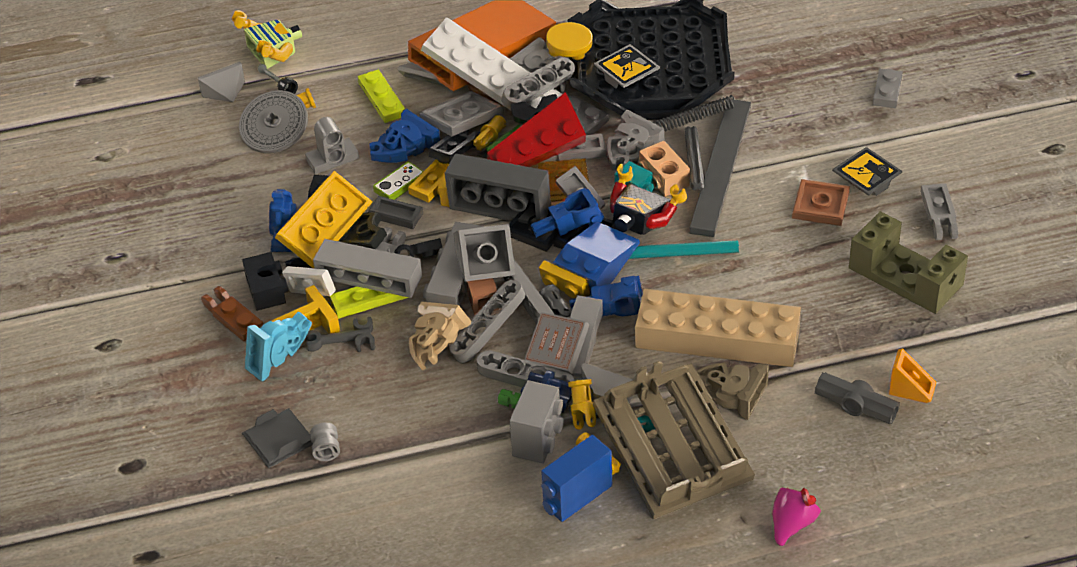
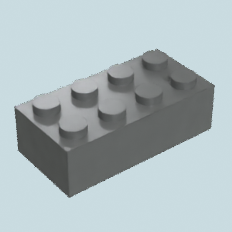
M455 154L445 171L449 207L452 210L509 221L515 218L519 212L524 211L519 217L518 222L528 224L529 218L536 215L531 220V224L544 219V217L547 218L549 214L548 207L552 206L547 170Z

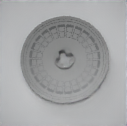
M283 90L266 92L253 99L244 109L239 121L240 135L246 145L257 152L276 153L283 151L295 144L303 135L308 123V112L303 101L291 92Z

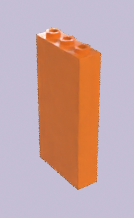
M494 0L452 20L509 59L539 37L546 42L548 30L556 25V21L523 0ZM437 28L409 40L408 60L434 74L438 79L437 81L452 91L469 84V82L421 51L423 44Z

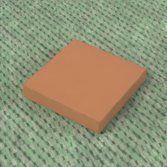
M801 179L792 219L842 226L850 186Z

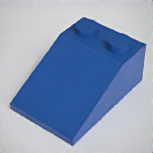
M596 222L569 241L553 261V264L587 279L590 295H592L591 287L612 283L640 244V240L600 222Z

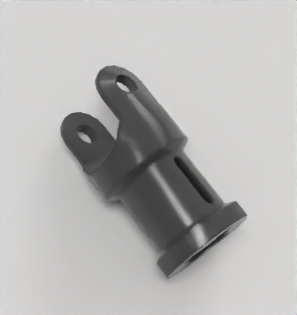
M554 284L547 285L539 291L554 315L571 316L572 310L565 299H562L558 287Z

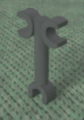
M367 317L368 322L365 325L358 324V320L355 318L353 320L354 330L329 334H320V332L315 330L308 331V351H317L325 344L355 341L357 352H361V345L365 343L370 344L371 350H375V339L371 335L373 331L372 318Z

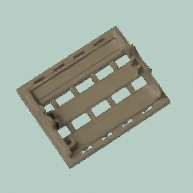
M654 362L650 372L646 373V366L641 367L636 371L635 380L611 388L603 397L593 400L595 411L653 519L749 482L755 476L748 463V459L745 458L692 363L661 373L662 362ZM664 384L671 397L663 399L658 387ZM637 394L643 407L633 411L627 398ZM675 400L684 418L675 421L667 407L675 404ZM647 415L652 421L655 430L645 433L637 418ZM608 416H610L611 419H612V422H611V423H610V421H609V419H608ZM687 424L696 441L689 444L680 428L687 426ZM659 437L668 452L657 455L649 440ZM621 438H622V440H623V442H624V447H623L621 441L619 440V439H621ZM701 448L709 464L700 466L692 451ZM667 460L673 461L680 475L670 479L662 462ZM632 461L635 462V464H636V469L634 468V466H633V464H632ZM712 470L715 473L713 476L709 473Z

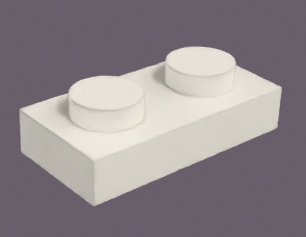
M287 266L282 272L291 293L306 294L305 288L315 285L322 296H331L336 291L327 269Z

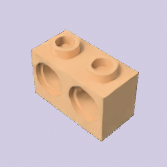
M665 141L639 151V162L637 165L653 173L654 189H658L664 197L671 195L670 188L675 184L678 185L679 191L690 186V168Z

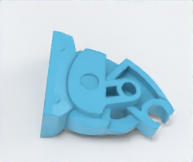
M297 312L293 318H286L282 321H269L261 328L256 325L248 326L245 369L260 381L266 380L272 366L278 367L285 362V357L288 354L293 356L308 334L312 322L302 313Z

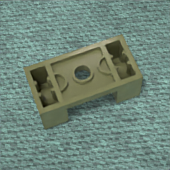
M880 211L851 239L849 269L936 314L964 285L968 255L945 245L930 260L899 244L902 222ZM902 271H909V272H911V273L902 274L901 272H902Z

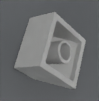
M509 224L463 229L453 233L456 256L465 282L516 275Z

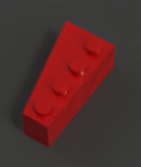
M567 93L562 94L488 151L487 159L531 167L585 143L586 133Z

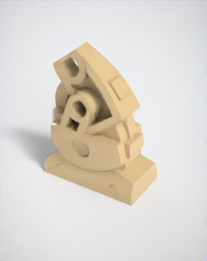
M432 302L420 303L418 313L421 317L417 319L414 326L416 329L415 334L409 338V349L414 361L422 370L426 369L425 363L427 360L433 365L436 364L438 361L437 355L448 345L455 342L458 330L466 328L471 324L472 321L459 305Z

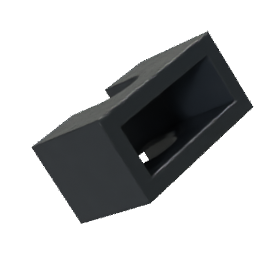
M272 252L242 259L245 277L256 311L286 304L284 293L289 292L285 277L280 278L283 275L279 260L274 261Z

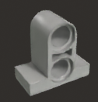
M323 117L316 122L314 132L317 149L305 153L306 161L315 174L359 159L358 150L350 138L344 139L342 132L332 118Z

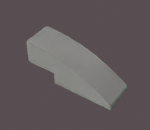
M578 295L576 297L570 318L586 321L590 325L573 374H571L572 376L582 378L581 366L583 363H589L597 340L596 332L603 315V300Z

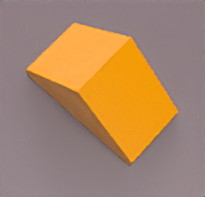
M903 348L899 349L892 368L889 395L924 403L931 402L936 381Z

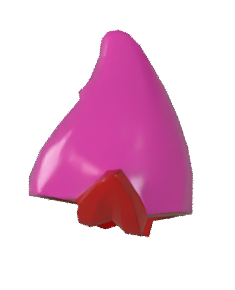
M782 487L777 493L772 517L774 522V539L779 546L785 545L792 535L813 523L821 513L820 508L815 504L817 501L815 496L809 495L808 490L805 488L797 491L788 487Z

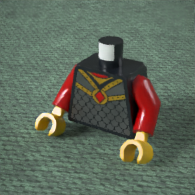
M620 164L617 167L619 181L615 182L610 196V211L613 213V222L618 231L626 232L630 230L637 234L645 235L653 229L665 227L677 210L676 205L685 202L687 194L684 188L678 194L679 187L677 184L670 188L671 200L630 183L625 185L626 182L633 178L632 167L630 166L627 173H622L623 164Z

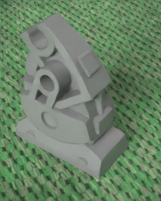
M540 37L510 58V60L530 73L556 60L554 56L549 54V49H546V42ZM541 75L544 81L552 82L549 76ZM566 82L559 85L561 92H565Z
M626 110L621 116L622 123L615 130V136L608 137L606 157H608L611 169L617 171V164L625 165L628 161L634 162L639 160L640 150L665 141L664 128Z

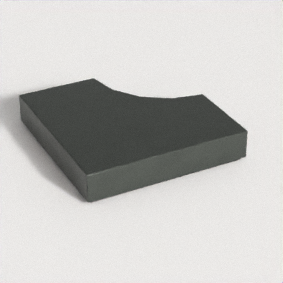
M363 213L339 242L376 249L387 236L384 228L378 227L381 221L378 213Z

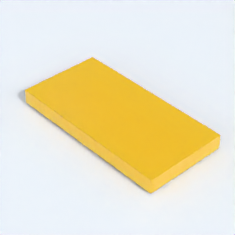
M333 171L281 228L275 238L314 268L313 259L324 239L339 241L373 201L337 172Z

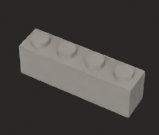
M455 222L452 230L447 232L446 245L440 249L438 264L433 266L430 283L425 284L423 290V298L427 302L461 306L467 291V285L457 260L453 233L458 230L484 226Z
M324 239L313 259L314 268L327 269L334 282L412 298L422 278L420 258Z

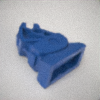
M404 109L401 113V120L392 123L378 141L369 143L371 160L386 163L408 161L407 156H417L423 153L425 148L430 149V147L439 142V130L408 109Z
M277 189V191L272 192L274 201H271L269 206V232L273 236L270 250L271 252H292L278 241L275 236L297 212V205L293 203L292 194L289 191Z

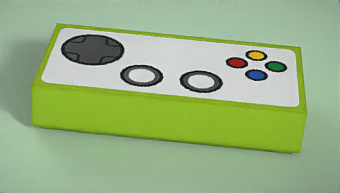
M408 161L374 184L373 191L381 197L395 200L408 191V187L424 171Z

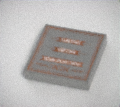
M541 312L524 360L573 374L590 324L582 320Z

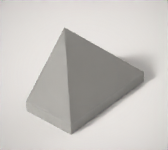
M241 62L198 77L202 97L234 102L245 83Z
M413 62L398 67V71L405 77L443 85L437 81L438 79L434 74Z

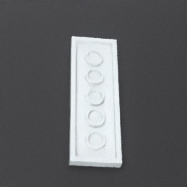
M447 17L421 48V51L500 104H502L501 97L507 86L531 74ZM524 85L528 91H535L532 85ZM553 88L528 102V104L537 108L542 97L552 94L560 97L562 93Z

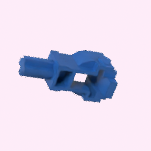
M583 188L570 194L564 202L548 207L551 216L531 224V227L536 237L554 229H557L560 236L587 223L590 227L596 222H602L604 215L590 190Z
M639 275L621 278L619 283L591 287L592 296L587 297L603 300L602 317L614 314L622 317L637 315L643 295ZM576 299L569 300L571 310Z

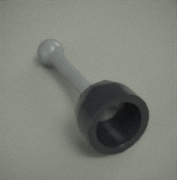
M260 64L258 66L260 73H265L278 82V90L288 91L293 94L297 92L298 84L290 77L280 79L270 72L266 65Z

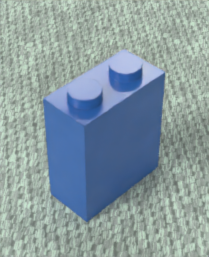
M593 434L541 470L542 505L545 511L563 522L612 487V450Z

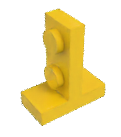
M315 285L305 288L307 305L271 320L274 322L276 320L282 321L286 318H293L297 312H300L312 322L309 331L322 325L328 334L340 332L337 314Z

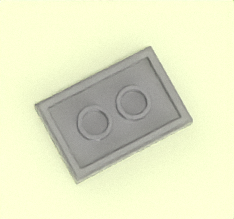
M469 91L421 111L420 118L438 130L454 136L487 122L496 115H503L504 107L473 91Z

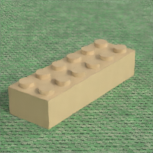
M644 289L635 325V347L793 367L800 329L801 307Z

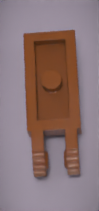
M220 286L213 289L214 294L221 301L220 304L217 305L215 300L208 294L201 297L203 305L213 314V317L243 342L247 340L248 326L256 325L261 328L264 325L262 320L233 296L230 297L227 291Z

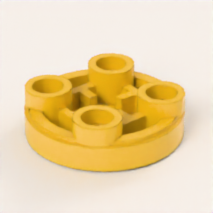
M573 22L560 23L551 27L546 35L549 54L554 57L563 56L572 57L575 60L583 59L585 53L592 46L591 31L584 25Z

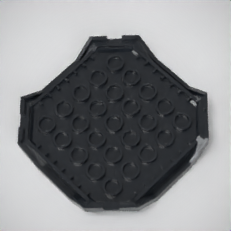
M596 0L589 5L588 11L583 14L578 12L568 19V22L584 25L592 33V46L585 53V57L581 60L569 57L575 65L574 73L570 78V86L621 116L626 110H629L646 120L666 119L670 115L673 116L674 114L677 115V113H684L688 109H694L734 80L735 72L732 71L728 44L727 13L715 6L711 9L704 6L703 0H680L672 6L618 8L606 0ZM631 44L660 66V69L625 88L619 84L617 88H614L605 80L604 72L597 68L594 63Z

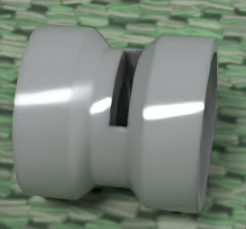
M319 423L312 427L310 436L313 443L312 452L314 458L319 461L335 459L340 453L336 426L331 423Z

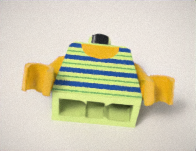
M234 12L232 21L235 27L239 29L243 27L247 47L261 64L266 65L267 69L279 62H285L289 56L295 53L294 40L302 37V32L298 25L286 28L280 20L256 23L250 19L246 20L247 15L244 12Z

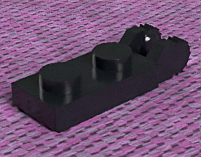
M468 129L454 136L447 135L430 147L429 157L438 160L440 163L450 164L455 154L462 155L472 147H476L473 145V140L481 132L474 131L469 135Z

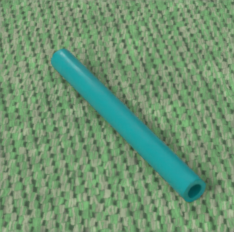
M738 240L644 245L638 246L629 259L739 253Z

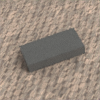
M378 196L368 213H378L383 222L414 229L423 215V207Z

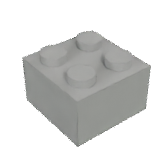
M527 380L510 418L513 457L544 464L547 454H552L555 446L556 433H561L564 418L560 417L563 400L559 398V387Z

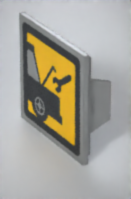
M631 44L594 63L597 68L604 72L605 80L614 88H617L618 84L625 88L660 69V66Z

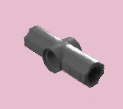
M822 372L815 387V394L839 403L842 409L852 416H859L864 413L892 424L900 407V402L874 392L872 386L862 380H855L851 383Z

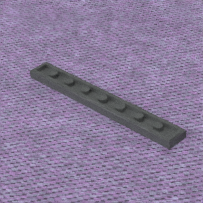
M731 99L734 108L730 106V110L727 108L724 111L704 178V188L700 191L690 225V234L715 237L751 110V102Z

